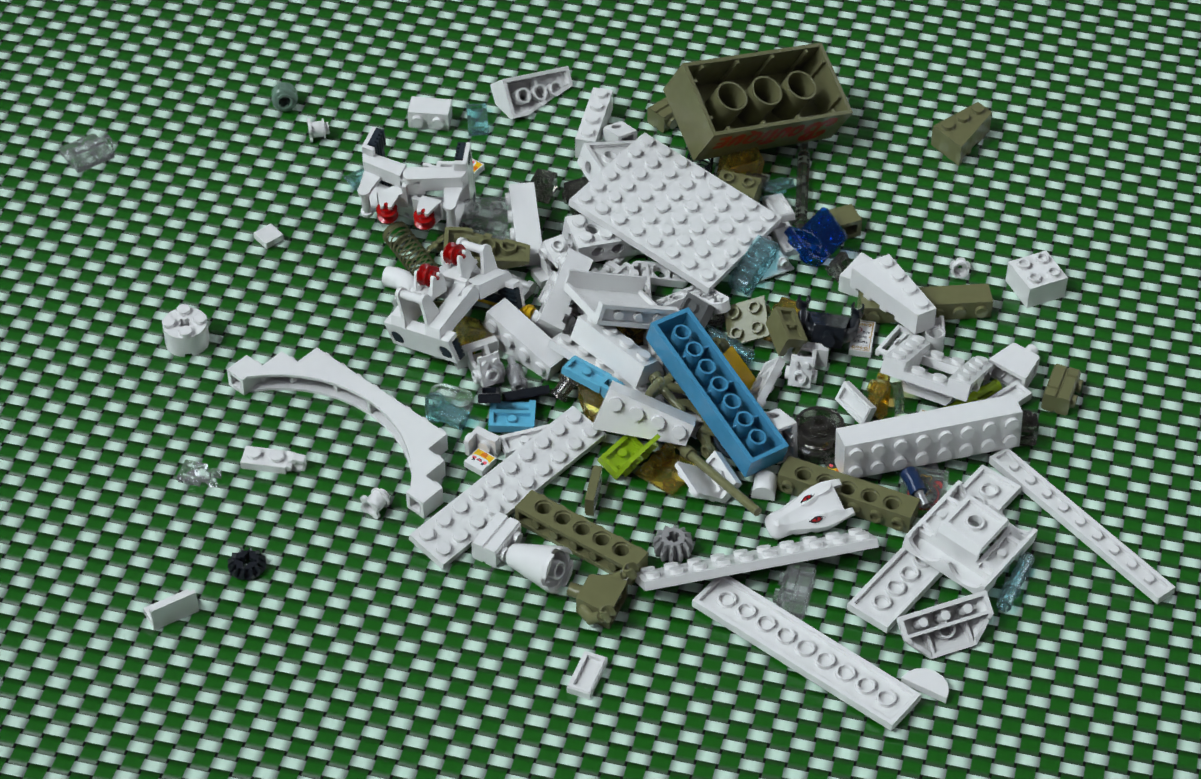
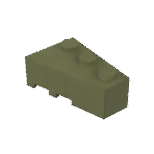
M977 102L935 124L932 130L931 145L959 166L962 163V159L971 153L974 145H978L990 131L992 112Z

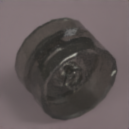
M813 406L802 410L795 418L797 422L798 458L816 465L835 461L836 428L845 427L844 419L838 412L823 406Z

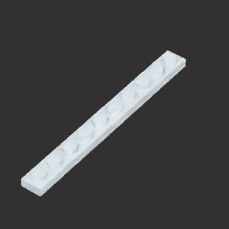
M1009 448L1000 450L989 457L990 465L1006 478L1022 486V492L1156 604L1174 594L1176 587Z

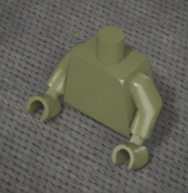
M628 561L623 565L622 570L613 574H590L583 586L571 582L567 589V596L576 599V612L588 625L599 624L610 629L627 598L628 578L629 580L636 579L637 574L635 571H638L639 567L634 561Z

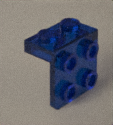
M822 207L801 229L789 226L784 231L788 237V243L799 252L801 261L807 265L821 266L848 238L835 217L825 207Z

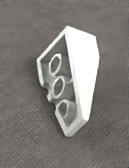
M568 66L506 78L490 84L495 104L510 119L532 114L535 110L573 86Z

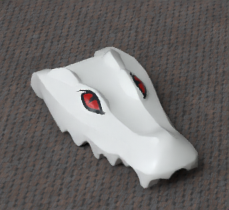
M840 479L817 483L804 490L781 509L767 515L765 526L770 536L775 540H779L792 534L800 535L809 532L827 531L844 520L855 516L853 507L844 509L835 489L842 485Z

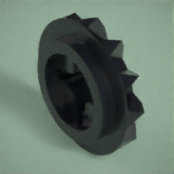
M251 547L245 551L240 548L238 553H232L231 558L228 559L230 574L241 580L254 579L260 576L266 568L265 556L261 554L260 550L253 551ZM247 559H250V562L244 568L243 563H245Z

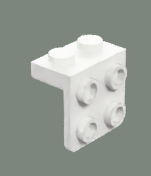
M714 450L706 462L736 488H739L742 485L741 481L722 453ZM677 461L674 465L678 471V476L685 481L689 487L690 494L694 497L724 504L732 497L697 466Z

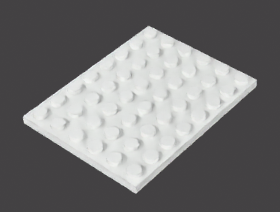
M645 132L572 196L568 203V206L707 294L780 224L782 218Z

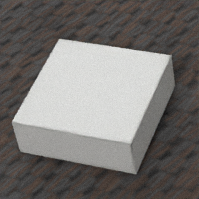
M272 224L254 232V239L266 249L284 240L283 234Z

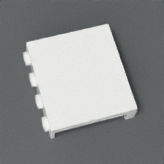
M569 269L563 290L596 325L649 329L651 322L680 311L677 307L658 306L643 291L647 279L645 276Z

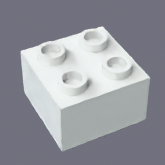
M1045 250L1009 261L1005 281L1024 306L1029 308L1065 297L1068 277Z

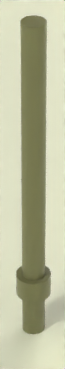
M672 444L680 451V455L685 460L693 462L753 515H760L762 509L703 460L692 446Z

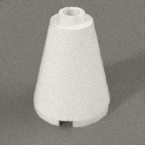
M514 543L505 554L508 566L551 594L560 592L557 589L560 586L565 587L574 566V561L570 560L569 555L572 554V551L564 546Z

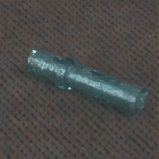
M707 323L705 330L711 338H726L729 345L734 347L746 364H749L754 359L752 355H755V352L743 346L741 341L736 338H730Z
M1026 552L1019 556L1009 580L1002 586V594L996 603L999 610L1003 612L1007 610L1009 612L1015 599L1020 596L1022 592L1021 586L1035 561L1032 554Z

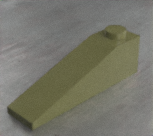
M445 227L443 251L449 242L456 243L458 238L463 237L469 242L490 245L499 269L503 270L530 264V245L507 238L500 240L493 238L492 234L489 233L482 235L475 233L473 229L468 227ZM471 251L472 256L478 261L476 265L478 268H481L480 253Z

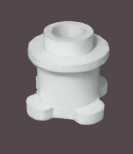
M307 118L310 143L313 142V138L324 137L326 139V134H330L329 124L324 122V118H321L322 121L314 122Z
M373 488L368 497L366 495L360 497L362 511L370 514L375 519L380 518L379 511L381 509L387 508L390 505V496L382 488Z

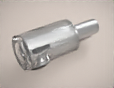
M509 356L507 358L509 366L506 369L511 390L528 388L527 378H525L522 366L516 363L514 356Z

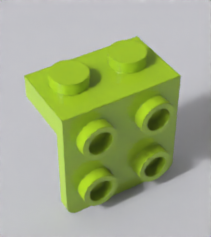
M656 434L649 442L643 445L636 437L624 435L603 453L597 461L615 480L622 474L627 477L639 463L641 464L659 446L656 442L661 436Z

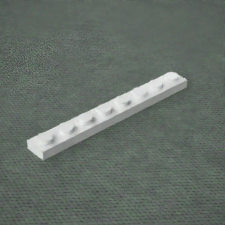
M561 332L550 339L547 347L566 359L570 360L576 355L612 374L613 377L623 382L625 386L643 394L646 393L648 385L644 384L635 388L570 339L571 336ZM661 394L654 398L670 405ZM686 410V413L697 417L695 427L690 435L697 439L696 433L703 426V422L698 415Z

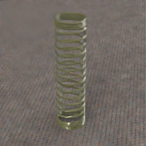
M397 221L390 224L384 230L383 240L406 270L413 276L414 269L420 267H416L417 264L425 260L423 264L429 259L430 262H427V264L432 263L433 266L438 267L437 263L428 254L406 223ZM398 227H405V229L395 233L389 242L388 239L392 231ZM405 231L396 241L392 242L399 232ZM410 239L405 245L400 247L404 241ZM409 244H412L410 248L403 251L405 247H407ZM416 247V249L413 252L406 255L411 249ZM419 251L415 257L409 259L414 253ZM422 256L418 261H416L415 263H413V261H414L415 259H417L418 257ZM444 300L433 302L437 307H440Z

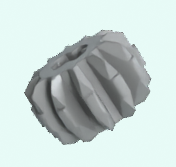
M665 525L663 530L657 531L653 539L655 556L660 557L662 562L668 560L669 562L677 561L681 564L683 559H689L690 553L693 550L694 543L692 542L691 532H686L685 527L677 528L674 525L673 528H669Z

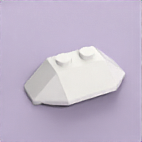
M984 590L897 617L896 620L903 641L929 659H934L977 645L994 612L987 591Z

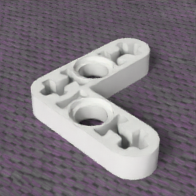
M634 261L628 271V275L639 276V270L641 276L647 278L644 290L650 298L651 284L684 288L689 283L683 278L680 279V276L663 265L654 262ZM655 271L662 272L665 277L660 278L656 276Z
M694 285L656 300L665 306L680 309L689 292L714 306V314L726 313L731 309L728 296L715 289H712L707 294Z

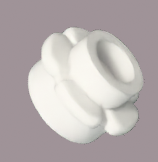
M959 257L950 263L949 268L955 277L964 278L968 275L971 264L965 258Z

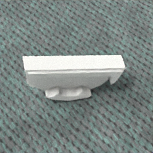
M916 668L908 671L901 677L902 683L946 704L949 694L948 683L936 671L927 668Z

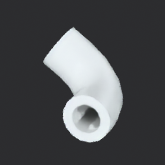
M387 266L382 274V284L384 287L394 289L404 287L407 291H410L413 287L414 276L409 271L393 266ZM394 298L392 303L396 308L398 306V303L396 298Z

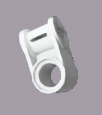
M940 315L939 318H935L934 328L920 333L925 338V341L931 342L929 351L937 350L943 352L946 332L944 316Z

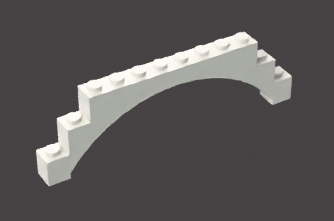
M316 347L297 362L294 357L288 356L281 351L263 365L246 355L227 369L229 385L244 396L249 392L267 390L301 391L334 398L367 413L384 426L395 438L408 461L411 472L410 489L406 491L407 508L424 519L443 504V487L438 482L446 476L445 460L440 455L448 450L447 433L442 428H438L430 423L427 418L415 413L409 406H405L397 401L392 395L382 391L377 385L368 382L360 374L350 370L344 363H340L332 358L329 353L323 352Z

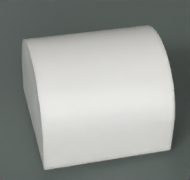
M766 470L757 472L754 478L751 498L775 501L777 476L773 472Z

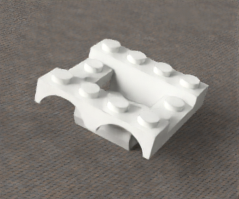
M910 335L884 356L880 371L882 374L902 380L904 392L946 406L954 398L967 402L972 388L973 391L977 392L983 379L990 380L994 363L988 362L989 360L983 356L972 357L966 363L965 360L958 357L949 358L944 356V353L941 351H929L931 342L925 341L924 337ZM920 364L952 374V376L947 379V376L944 374L926 372L923 367H920Z
M958 480L905 535L902 548L974 594L984 590L988 593L995 585L997 578L1018 555L1022 556L1034 543L1038 530L1033 528L1027 531L1015 527L1004 516L1001 506L996 503L992 505L983 504L967 494L963 487V482ZM995 539L996 542L979 559L982 551Z

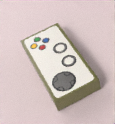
M594 465L592 468L585 496V513L588 516H594L602 485V466Z

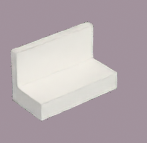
M186 589L144 607V614L154 631L198 612L196 591L194 589L191 591Z

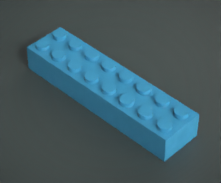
M687 307L651 322L646 336L647 341L743 476L746 478L783 461L789 447L788 443L690 308Z

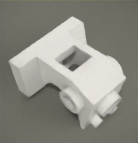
M562 234L543 241L538 249L540 266L531 269V276L541 289L544 288L552 271L559 269L557 261L562 253L566 254L571 248L570 242Z
M495 335L462 345L461 349L464 350L465 356L458 363H454L457 370L468 367L474 383H478L482 387L504 382L503 375L506 372L503 363L500 362L498 340ZM482 349V352L474 355L472 354V352Z
M813 342L803 344L800 349L812 352V355L799 352L792 354V349L794 348L792 347L783 356L785 361H791L790 366L786 365L784 379H788V385L810 389L811 384L816 383L818 370H815V366L827 367L829 348L824 347L820 343Z

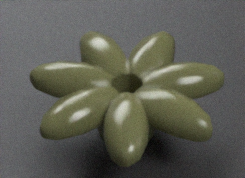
M444 234L438 236L436 241H433L427 247L426 251L428 253L434 248L438 252L443 249L444 245L441 242L444 240Z

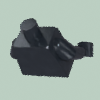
M799 294L796 301V307L799 309L798 317L809 342L820 343L826 348L842 349L844 343H848L856 338L860 325L859 318H862L864 315V304H862L861 309H855V302H853L851 305L852 317L850 318L807 311L811 296L808 295L806 301H803L800 298L801 294Z

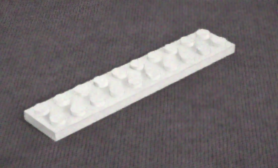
M571 406L409 535V540L443 570L471 547V543L496 513L500 512L510 516L515 512V506L531 490L537 493L603 441L606 433L601 430L592 429L593 422L577 408Z
M983 464L963 484L967 494L985 505L996 503L1002 507V511L1019 495L1022 487ZM901 548L847 603V610L883 632L888 633L896 625V618L905 615L943 574L906 549Z
M862 528L848 529V533L829 532L822 538L808 536L802 538L803 541L795 543L793 540H786L780 542L779 546L760 545L756 547L757 550L752 551L738 549L733 551L734 554L726 556L724 553H716L710 555L709 559L690 558L687 560V563L683 564L668 562L664 564V567L656 569L654 566H647L641 568L640 572L636 573L635 582L643 590L649 591L878 548V538L862 530Z
M730 576L714 578L692 600V607L891 732L921 700L919 692Z

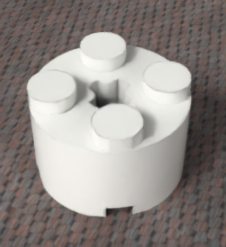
M181 304L162 319L167 350L173 355L185 357V354L192 353L195 356L202 353L208 347L209 330L207 317L199 309L189 307L187 304Z

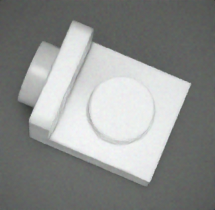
M479 426L468 433L464 439L465 455L470 456L477 448L484 450L494 457L501 453L500 436Z

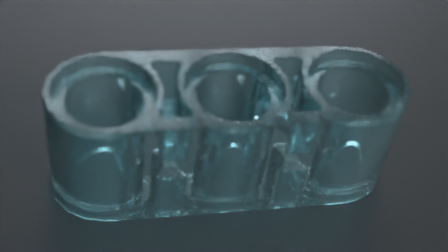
M758 235L728 279V286L749 296L777 257L780 245L762 235Z

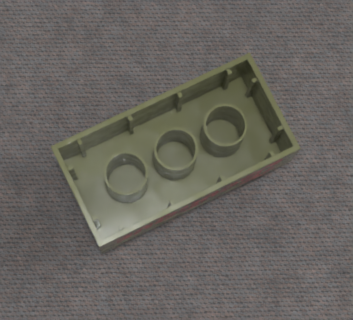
M822 42L682 63L663 89L693 161L831 138L853 113Z

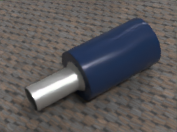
M910 466L902 470L900 476L910 496L920 498V505L923 509L929 507L930 504L925 496L927 488L916 467Z

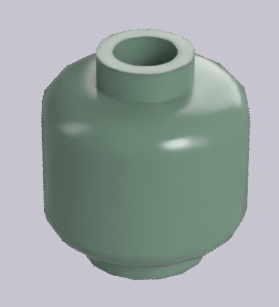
M281 82L275 85L271 93L273 106L282 112L291 111L295 108L298 101L296 88L288 82Z

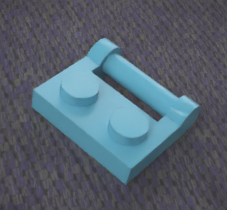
M529 400V402L501 401V403H490L488 431L517 432L534 428L536 400Z

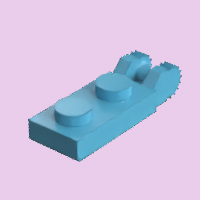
M576 355L561 369V374L600 393L603 398L612 380L625 385L613 377L612 374Z

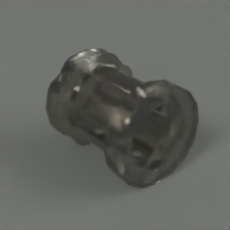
M561 374L560 381L554 389L551 388L550 393L566 403L570 392L579 384Z

